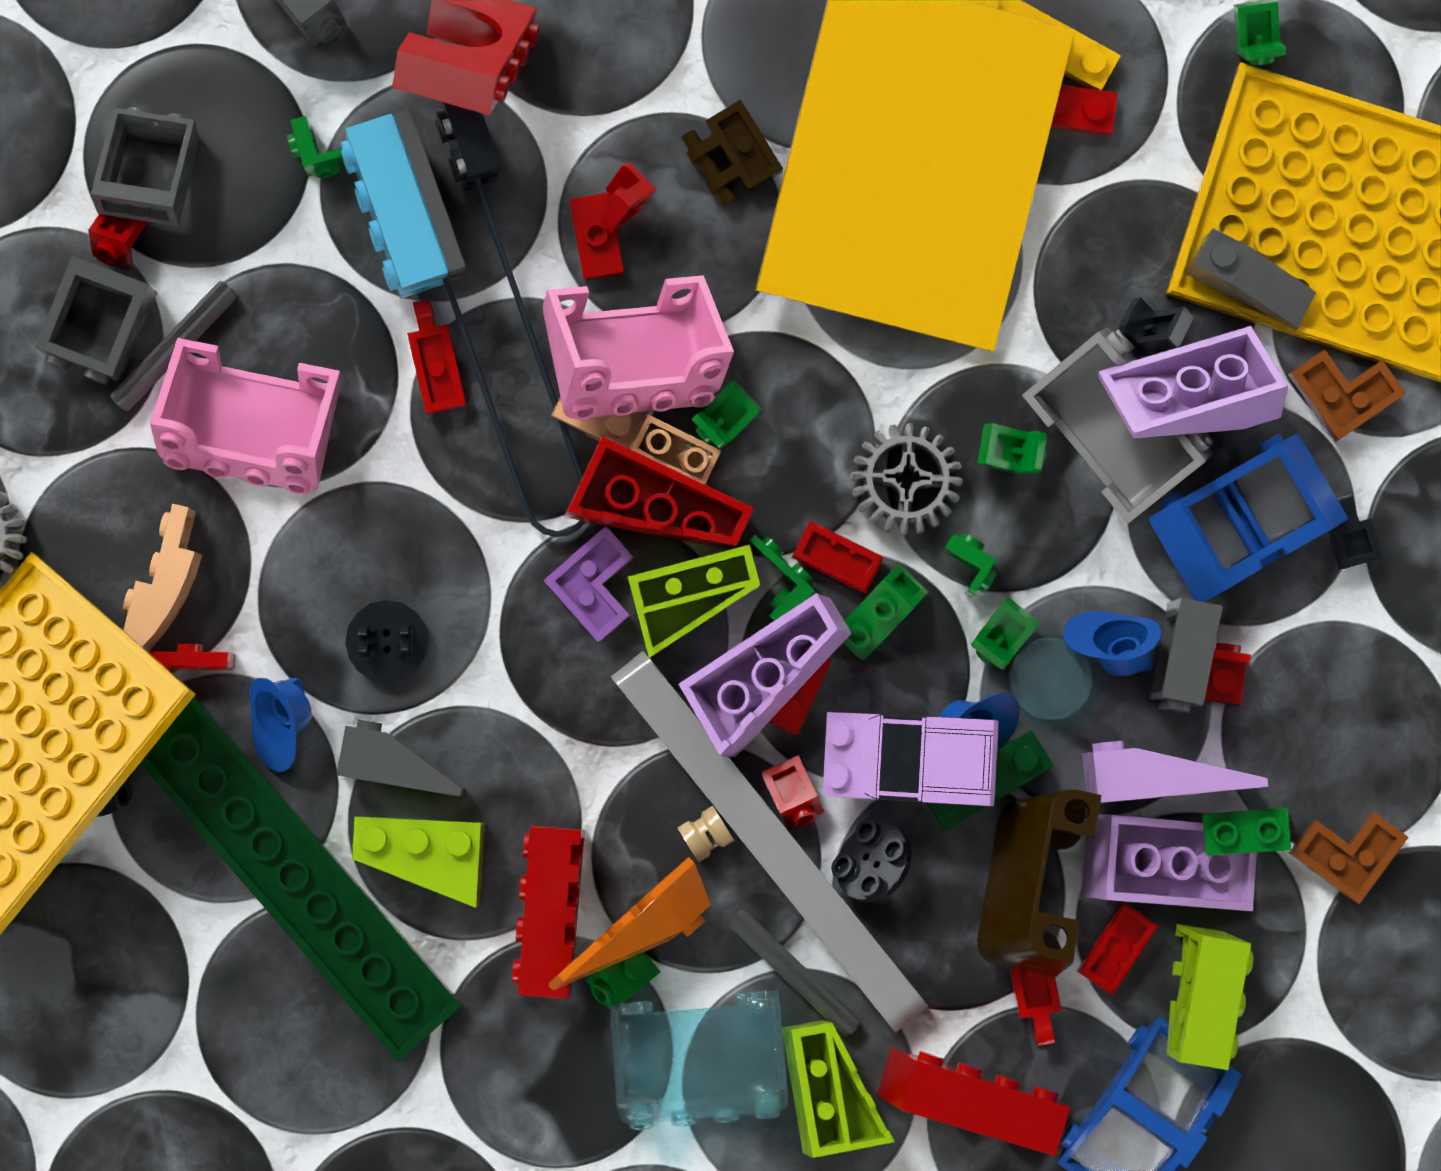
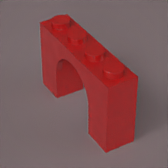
M432 0L426 35L464 46L449 44L409 32L397 51L392 88L490 115L498 101H505L510 83L514 84L517 79L520 65L525 66L530 48L534 49L540 32V25L534 23L537 8L510 0Z

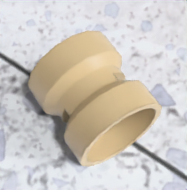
M713 806L703 811L701 818L695 822L687 821L677 827L698 862L709 857L711 850L715 847H725L734 841Z

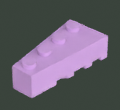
M816 593L679 683L680 688L718 754L735 758L849 637L851 631L831 598Z

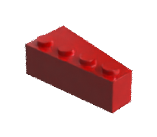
M602 436L564 517L731 550L737 546L754 508Z
M535 825L530 826V834L525 833L523 858L528 859L527 875H521L519 900L525 901L524 917L517 918L515 942L522 943L521 960L514 959L512 969V984L519 985L518 995L569 999L571 997L572 983L556 990H552L548 983L574 961L585 829Z
M891 1047L877 1092V1096L908 1113L1056 1156L1071 1108L1057 1101L1059 1093L1039 1086H1034L1033 1092L1019 1088L1020 1081L996 1074V1078L993 1080L981 1076L983 1070L958 1062L956 1068L943 1064L944 1058L928 1052L920 1051L919 1055H915Z

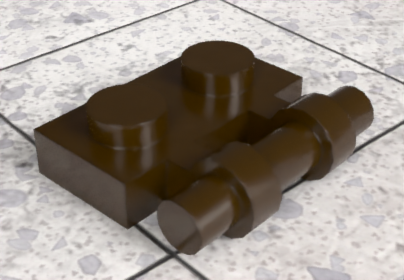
M741 99L706 120V125L712 136L702 141L696 130L693 129L681 137L688 148L687 156L693 165L698 164L708 181L705 184L712 196L717 195L723 207L737 200L735 193L730 187L737 180L740 179L749 193L783 172V167ZM720 148L731 167L723 172L720 171L711 156L713 152Z

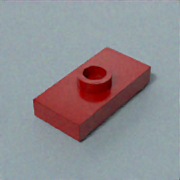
M610 192L569 199L584 282L624 275L617 231L615 230L610 233L599 222L609 209L605 203L610 197Z
M809 521L791 559L866 595L884 558L812 521Z
M177 644V652H148L168 670H232L235 668V654L230 652H203L202 644Z
M1121 902L1076 971L1109 994L1114 995L1159 925L1125 902Z

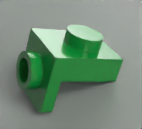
M1261 0L1234 5L1237 54L1250 61L1252 65L1270 64L1275 61V57L1286 55V46L1280 42L1277 0Z
M303 116L290 120L293 133L287 135L290 150L294 159L301 157L302 165L309 176L316 175L317 178H327L338 174L340 167L345 166L341 154L342 149H335L320 154L314 131L308 118Z
M733 380L716 396L713 402L703 411L697 413L692 418V421L698 426L696 432L707 444L711 446L716 445L721 449L730 444L763 408Z
M994 423L984 424L977 464L1015 474L1040 473L1047 456V433L1041 431L1026 432Z
M963 533L961 537L953 534L942 552L977 573L964 594L971 598L978 590L985 594L997 575V572L991 569L996 559L983 552L982 549L985 545L967 533Z
M1007 597L978 632L971 646L976 649L977 656L984 663L1004 670L1013 656L1036 630L1040 622Z
M642 952L589 975L586 981L591 986L590 989L595 999L612 1011L660 973V970L649 956Z

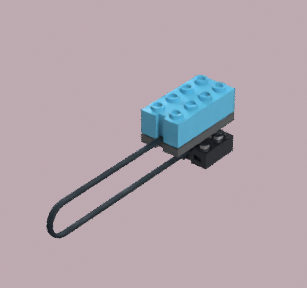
M441 102L440 110L436 111L437 119L434 121L442 144L446 142L450 144L451 158L448 159L452 175L455 182L463 181L466 191L476 188L554 409L558 400L482 188L483 185L497 181L498 172L501 169L483 113ZM410 107L394 112L393 116L391 113L345 128L346 141L340 143L342 158L348 174L356 172L358 181L354 182L356 187L354 190L361 212L369 211L373 221L368 222L370 227L368 231L375 251H384L386 261H383L384 267H382L389 290L397 289L400 299L441 285L445 286L525 515L531 525L542 534L553 537L571 535L581 529L586 521L579 520L576 525L569 529L555 531L547 529L538 523L531 512L450 283L463 278L466 266ZM558 420L580 482L584 473L566 423Z

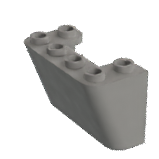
M1105 328L1098 331L1022 396L1047 427L1055 424L1106 485V488L1101 491L1102 494L1128 524L1212 456V451L1209 447L1214 442L1207 432L1145 438L1132 437L1098 378L1099 371L1138 359L1131 352L1135 348L1134 345L1119 329L1115 332L1110 328Z

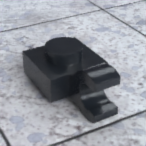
M1352 493L1336 497L1349 518L1341 523L1339 527L1328 531L1339 570L1383 558L1372 519L1359 521Z

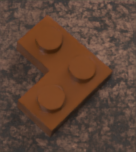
M1325 349L1288 374L1335 442L1406 394L1383 360L1351 382H1348Z
M1370 812L1348 843L1319 821L1312 820L1289 854L1355 904H1360L1409 837L1376 812Z

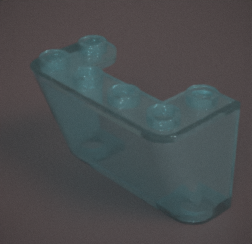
M779 990L736 994L737 1006L654 1013L652 1001L611 1004L616 1105L620 1120L629 1123L630 1129L644 1130L653 1128L655 1126L654 1122L671 1121V1124L674 1126H689L697 1122L696 1119L713 1117L714 1122L725 1123L736 1121L739 1119L738 1115L755 1114V1117L758 1119L779 1117L781 1115L780 1110L788 1107V1087Z

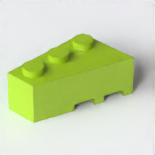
M750 545L628 576L649 658L760 586Z
M355 817L352 859L477 908L481 906L485 823Z
M1176 923L1175 936L1183 938L1181 962H1173L1172 975L1180 976V986L1177 1001H1170L1166 1054L1180 1063L1229 1070L1230 1059H1234L1238 1049V1038L1235 1034L1238 1017L1243 1015L1246 1005V997L1243 992L1245 977L1250 974L1253 967L1251 943L1223 931Z
M820 1020L782 1027L803 1153L815 1158L895 1142L876 1110V1105L871 1095L865 1089L857 1069L833 1023Z

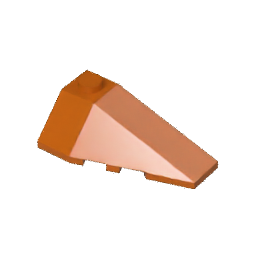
M688 857L549 982L548 985L552 990H556L666 943L681 932L688 937L706 921L701 913L711 903L696 865L691 858Z

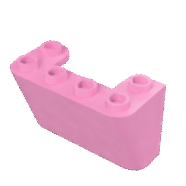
M704 275L665 279L657 306L583 313L589 295L587 286L547 290L543 303V315L563 413L566 417L587 420L592 417L625 416L630 413L647 411L662 412L669 409L692 406L704 407L713 402L714 398L718 395L734 350ZM679 290H691L690 293L683 298H671L672 295ZM565 300L575 301L573 305L566 309H562L560 302Z
M177 338L150 422L157 453L163 459V463L166 466L176 470L191 468L204 471L215 478L230 476L244 479L254 486L264 487L269 484L283 487L289 492L298 495H306L310 491H315L318 489L341 386L340 371L299 363L297 368L299 382L223 367L218 346ZM191 353L201 354L207 359L196 357ZM312 378H320L327 381L328 383H320L313 380Z

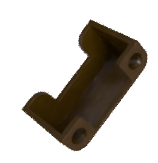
M1068 789L1014 801L1002 809L997 826L977 937V948L980 955L986 961L1057 977L1073 964L1080 920L1038 912L1048 849L1067 850L1072 848L1080 840L1081 836L1094 838L1102 795ZM1058 926L1065 932L1067 942L1062 949L1058 939L1052 933L1045 931L1047 927Z

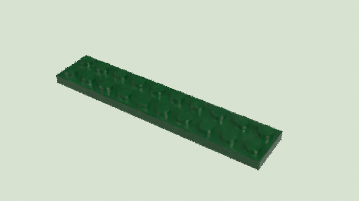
M194 696L140 764L390 1054L399 1062L463 1004L197 697Z

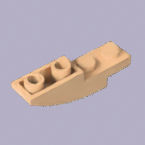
M559 398L551 417L586 433V436L594 440L600 441L602 436L703 484H706L721 450L649 414L644 415L640 412L630 413L625 416L610 415L577 420L566 417L563 413L561 398Z
M172 504L170 513H164L159 530V535L164 537L160 553H154L149 569V575L154 577L153 582L148 584L136 581L134 589H128L124 599L123 612L127 613V618L123 631L147 652L160 640L175 620L190 592L200 565L202 555L187 550L196 511L189 507Z

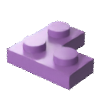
M605 526L544 579V582L594 639L600 643L630 617L603 585L634 557L608 527Z

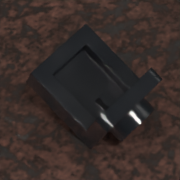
M1141 297L1134 298L1119 325V330L1141 354L1169 351L1179 348L1184 342L1194 316L1186 307L1154 312Z

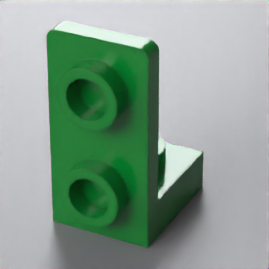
M754 534L748 540V544L795 587L792 592L784 588L768 605L774 610L768 619L774 622L814 594L815 590L810 586L814 579L798 564H795L792 568L789 567L780 558L784 553L783 550L768 536L765 535L760 540Z
M898 564L845 620L851 634L843 644L859 659L865 660L929 591Z
M1287 807L1205 813L1203 815L1205 852L1209 856L1291 850Z

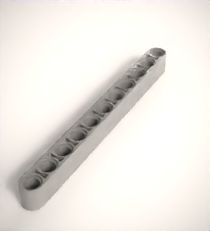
M640 652L610 676L895 1033L928 1007L925 1001L731 759L718 754L701 722L645 652Z

